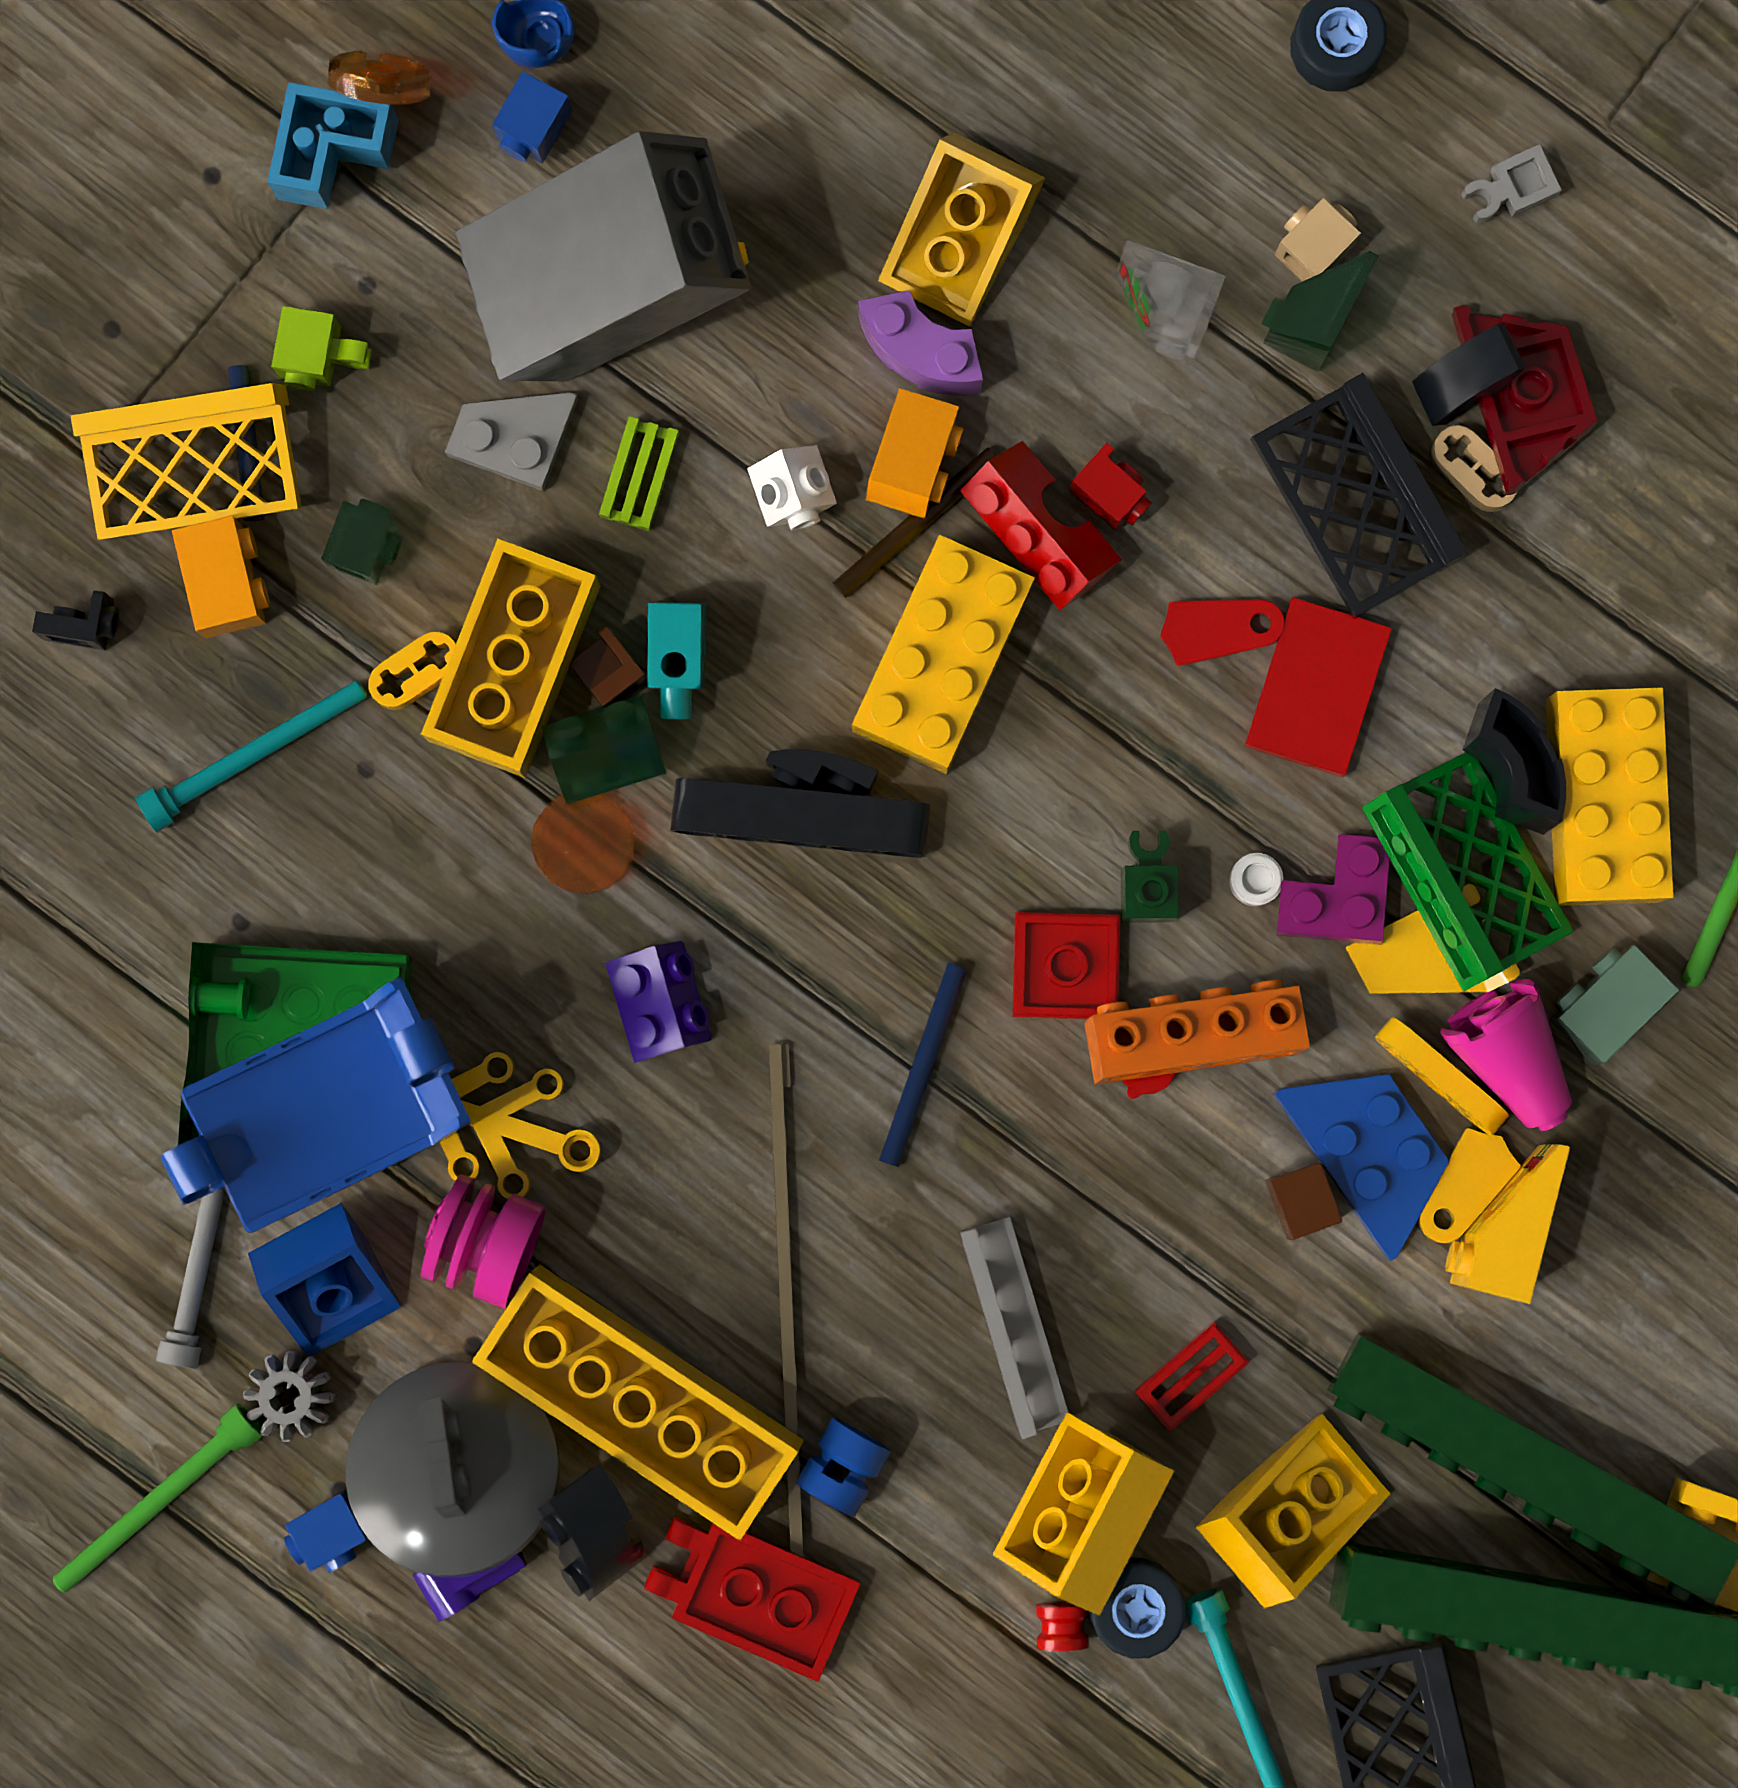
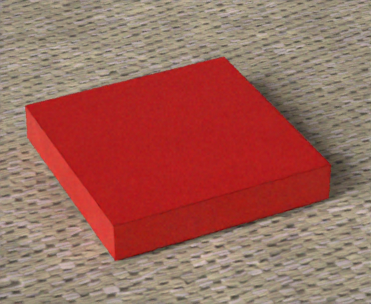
M1015 912L1012 1017L1089 1019L1092 1015L1098 1014V1006L1118 1002L1120 915Z

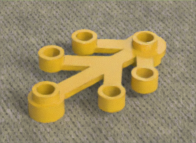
M493 1052L485 1057L481 1065L451 1079L459 1097L462 1098L488 1082L502 1084L509 1081L514 1075L515 1065L509 1055ZM495 1058H502L507 1063L508 1069L503 1077L494 1078L489 1072V1065ZM539 1070L531 1081L481 1106L461 1100L470 1118L468 1125L474 1127L499 1178L497 1182L498 1190L506 1199H509L512 1195L505 1189V1180L509 1175L517 1174L523 1179V1189L516 1194L521 1197H525L528 1194L531 1182L527 1173L517 1168L502 1136L558 1154L563 1166L574 1172L588 1171L600 1160V1142L589 1131L573 1130L565 1135L509 1116L541 1099L554 1100L558 1098L564 1090V1079L556 1070ZM546 1074H551L557 1080L556 1090L549 1095L543 1094L538 1087L540 1078ZM458 1132L439 1142L449 1161L448 1173L454 1181L459 1177L455 1171L456 1162L463 1157L470 1159L474 1166L473 1172L469 1177L475 1180L478 1178L481 1172L480 1160L473 1153L466 1152ZM580 1140L585 1141L590 1147V1155L584 1161L575 1160L571 1154L572 1145Z

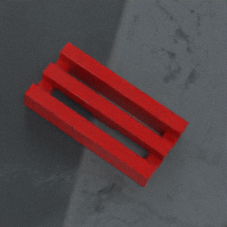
M1211 1322L1134 1391L1168 1431L1171 1432L1244 1368L1249 1361L1217 1324ZM1212 1338L1219 1343L1157 1399L1152 1396L1151 1392ZM1226 1353L1233 1359L1171 1415L1165 1411L1164 1408Z

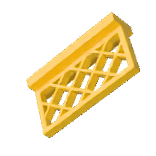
M269 383L70 415L74 436L80 437L97 539L104 540L181 528L230 515L238 519L302 509L285 406H289L286 385ZM272 418L276 439L264 455L244 440L243 437L255 420ZM242 423L236 432H233L231 429L225 426L229 424ZM215 427L230 438V441L215 463L193 447L205 428ZM191 431L186 440L176 434ZM165 435L180 447L165 470L143 455L155 436ZM141 439L136 448L126 442ZM115 443L130 454V457L115 478L100 468L98 445ZM238 445L260 461L245 484L222 469ZM277 452L279 455L280 466L276 464L274 461H272ZM188 453L210 469L194 492L172 476ZM138 461L160 477L144 500L123 485V482ZM267 467L282 477L286 500L268 503L252 491V488ZM217 475L239 491L229 507L224 510H217L202 499V496ZM103 480L110 485L106 492L104 491ZM167 483L189 498L179 515L173 518H167L152 506ZM119 491L139 506V508L127 525L111 527L107 506L116 492ZM246 497L256 503V505L240 507ZM196 505L206 511L205 513L190 515ZM146 513L156 519L154 521L141 522Z

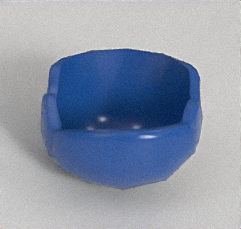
M501 0L496 6L491 21L500 49L516 65L525 68L536 69L551 65L566 55L574 42L575 25L568 6L561 0H514L512 2Z

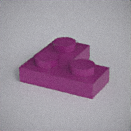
M1345 834L1338 835L1334 885L1282 880L1277 935L1382 945L1390 858L1379 838Z

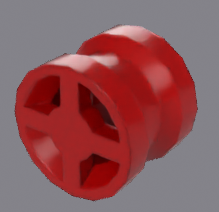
M1067 1601L1036 1604V1617L1041 1620L1042 1631L1037 1636V1649L1045 1651H1077L1090 1648L1089 1635L1084 1631V1620L1089 1615V1611Z

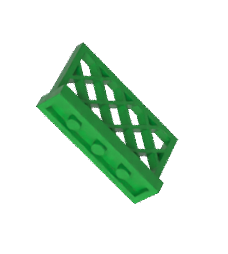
M1466 752L1404 784L1395 786L1361 807L1463 992L1574 932L1515 825L1495 817L1496 791L1479 761ZM1461 767L1472 785L1470 799L1449 791L1452 772ZM1439 779L1438 786L1431 784V782ZM1416 790L1435 798L1431 819L1417 813L1408 796L1409 793ZM1446 803L1467 811L1463 832L1441 824ZM1478 815L1492 820L1498 831L1495 844L1474 837ZM1439 836L1460 844L1456 865L1446 862L1442 858L1436 847ZM1471 848L1493 856L1488 878L1467 870ZM1504 861L1517 866L1523 876L1521 891L1500 883ZM1464 882L1486 890L1482 912L1468 905L1462 894ZM1497 894L1518 902L1514 924L1493 916ZM1529 907L1543 912L1553 932L1543 936L1525 929ZM1490 928L1511 935L1508 956L1501 960L1498 959L1488 941ZM1523 940L1531 943L1521 948Z

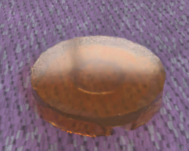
M351 51L340 53L330 59L327 84L334 91L344 96L365 102L411 104L421 102L430 97L431 76H429V70L424 64L409 57L385 52V54L379 55V60H366V53Z
M575 790L559 795L544 808L533 826L531 848L537 867L552 884L569 893L593 894L609 889L625 876L634 859L636 835L630 817L616 801L597 791Z

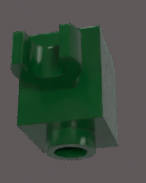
M1160 830L1158 832L1157 849L1145 851L1139 844V831H1132L1129 836L1128 847L1131 855L1137 860V865L1124 866L1121 870V923L1174 922L1179 918L1178 865H1161V858L1169 848V835L1166 830Z

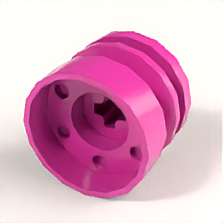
M460 1174L450 1192L440 1202L432 1219L424 1245L425 1257L421 1268V1277L436 1282L447 1262H449L450 1267L446 1278V1287L456 1290L468 1270L476 1272L473 1297L506 1309L517 1293L541 1232L547 1207L512 1194L500 1213L491 1211L495 1187L487 1183L482 1187L474 1204L470 1202L474 1191L475 1179Z

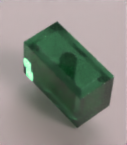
M642 695L542 726L550 762L566 805L667 774Z

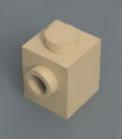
M1322 198L1312 210L1304 204L1284 226L1289 233L1280 241L1275 256L1312 290L1355 246L1361 232L1355 228L1357 222L1347 209L1339 204L1332 206L1327 200Z

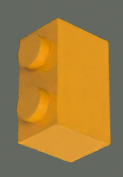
M899 388L869 477L865 500L925 518L930 501L940 503L949 476V473L941 471L945 456L955 458L964 430V428L955 425L959 406Z
M233 515L172 530L195 631L206 639L266 624L263 609L270 607V601L263 578H255L251 559L258 557V551L251 528H243L242 524Z

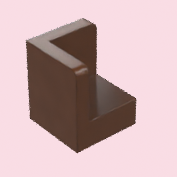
M605 626L598 632L601 638L575 657L570 665L608 713L647 683L648 680L610 629Z
M1314 1163L1282 1176H1274L1265 1180L1286 1239L1295 1240L1343 1222L1320 1164Z

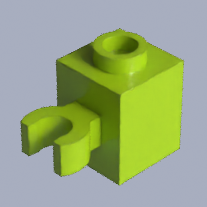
M282 306L271 367L281 379H285L284 385L298 390L314 391L316 384L331 387L335 364L359 370H369L372 349L368 348L367 342L339 339L341 325L334 314Z

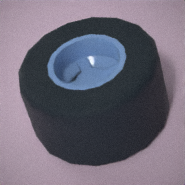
M1310 0L1302 8L1291 35L1290 55L1297 72L1310 85L1325 91H1346L1361 85L1374 73L1387 44V24L1380 8L1372 0Z
M1129 1558L1100 1616L1089 1611V1617L1098 1638L1112 1652L1130 1659L1151 1658L1166 1651L1179 1638L1186 1620L1185 1598L1178 1582L1162 1565L1145 1558Z

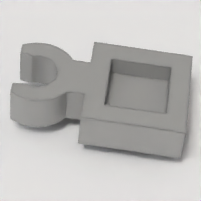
M1539 144L1493 165L1490 169L1493 182L1483 179L1472 181L1465 187L1461 196L1464 200L1473 195H1482L1487 200V208L1479 210L1473 216L1474 222L1479 224L1489 221L1503 204H1506L1511 217L1558 196L1562 189Z

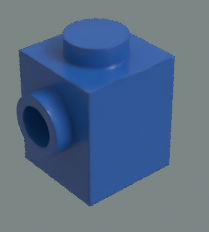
M522 71L492 124L497 139L501 141L499 147L508 155L522 162H526L528 157L543 164L572 113L569 97Z
M347 1489L285 1524L289 1535L284 1537L288 1551L298 1565L305 1562L310 1572L322 1565L325 1566L328 1573L340 1568L357 1558L352 1548L368 1539L353 1514Z

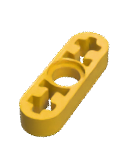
M1391 1017L1375 1036V1039L1383 1048L1486 1134L1493 1136L1509 1117V1114L1501 1105L1398 1019Z

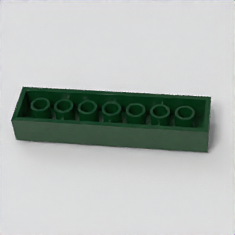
M1347 1542L1337 1552L1329 1604L1341 1615L1342 1620L1349 1622L1348 1626L1351 1628L1380 1633L1382 1624L1394 1626V1629L1402 1631L1403 1637L1424 1642H1434L1435 1634L1446 1635L1447 1639L1454 1640L1455 1646L1481 1652L1488 1651L1489 1643L1497 1644L1499 1648L1509 1650L1508 1655L1531 1661H1541L1542 1653L1552 1654V1657L1562 1660V1665L1588 1671L1595 1670L1596 1662L1604 1663V1666L1616 1669L1615 1674L1638 1680H1648L1649 1672H1655L1657 1676L1669 1679V1683L1672 1685L1695 1690H1702L1703 1681L1710 1682L1709 1684L1712 1686L1723 1688L1722 1693L1738 1697L1737 1611L1697 1603L1693 1607L1680 1600Z

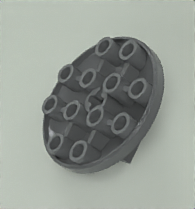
M467 1362L439 1363L423 1367L399 1378L388 1386L369 1405L359 1420L349 1445L346 1460V1488L353 1514L367 1538L376 1548L397 1564L417 1573L445 1578L479 1574L503 1564L518 1554L541 1529L540 1521L544 1517L538 1508L557 1494L560 1479V1456L557 1439L544 1410L474 1363Z

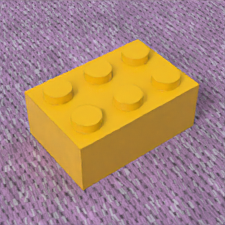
M1066 1412L993 1555L1056 1597L1100 1616L1174 1470L1109 1432Z

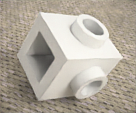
M817 445L781 449L747 468L767 527L789 524L791 531L804 529L820 521L819 513L837 504Z

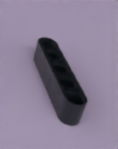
M677 778L675 781L670 831L694 836L924 858L930 805L908 800Z

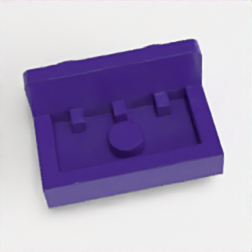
M682 941L654 945L605 962L634 1063L711 1041L708 1012L701 1003L694 979V964Z

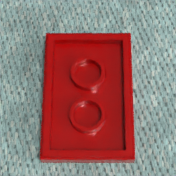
M1292 597L1284 618V629L1277 640L1244 747L1344 778L1392 628L1358 617L1353 619L1352 615Z

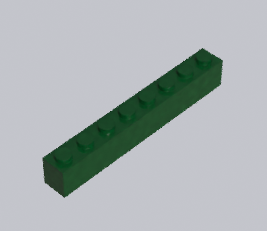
M1356 1335L1327 1389L1330 1393L1338 1396L1333 1405L1337 1409L1359 1421H1362L1366 1413L1384 1422L1380 1431L1382 1434L1408 1448L1413 1439L1432 1449L1427 1459L1454 1474L1462 1465L1479 1475L1474 1485L1501 1500H1504L1507 1492L1516 1495L1526 1501L1522 1509L1524 1513L1550 1527L1555 1518L1570 1525L1574 1529L1569 1538L1596 1553H1599L1604 1544L1622 1554L1617 1563L1618 1565L1645 1580L1651 1571L1667 1579L1670 1582L1665 1591L1693 1607L1698 1598L1714 1605L1738 1560V1544L1362 1336Z

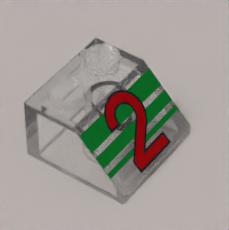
M1126 240L1116 278L1146 341L1156 344L1155 350L1169 358L1183 360L1186 355L1195 359L1226 276Z

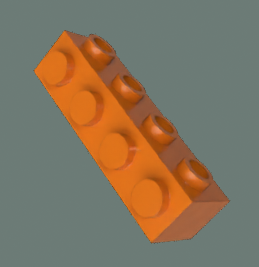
M1269 980L1250 985V993L1232 995L1231 987H1221L1200 992L1201 1000L1181 1002L1180 995L1173 994L1149 999V1007L1129 1010L1128 1002H1116L1098 1006V1014L1092 1015L1084 1023L1094 1084L1300 1055L1310 1048L1299 986L1283 988L1282 980Z

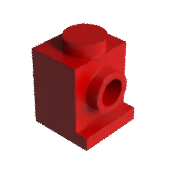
M1106 442L1072 480L1069 491L1114 531H1117L1125 521L1133 526L1145 514L1153 502L1145 496L1147 491L1141 486L1144 482L1141 475L1124 461H1120L1116 465L1111 460L1114 448Z

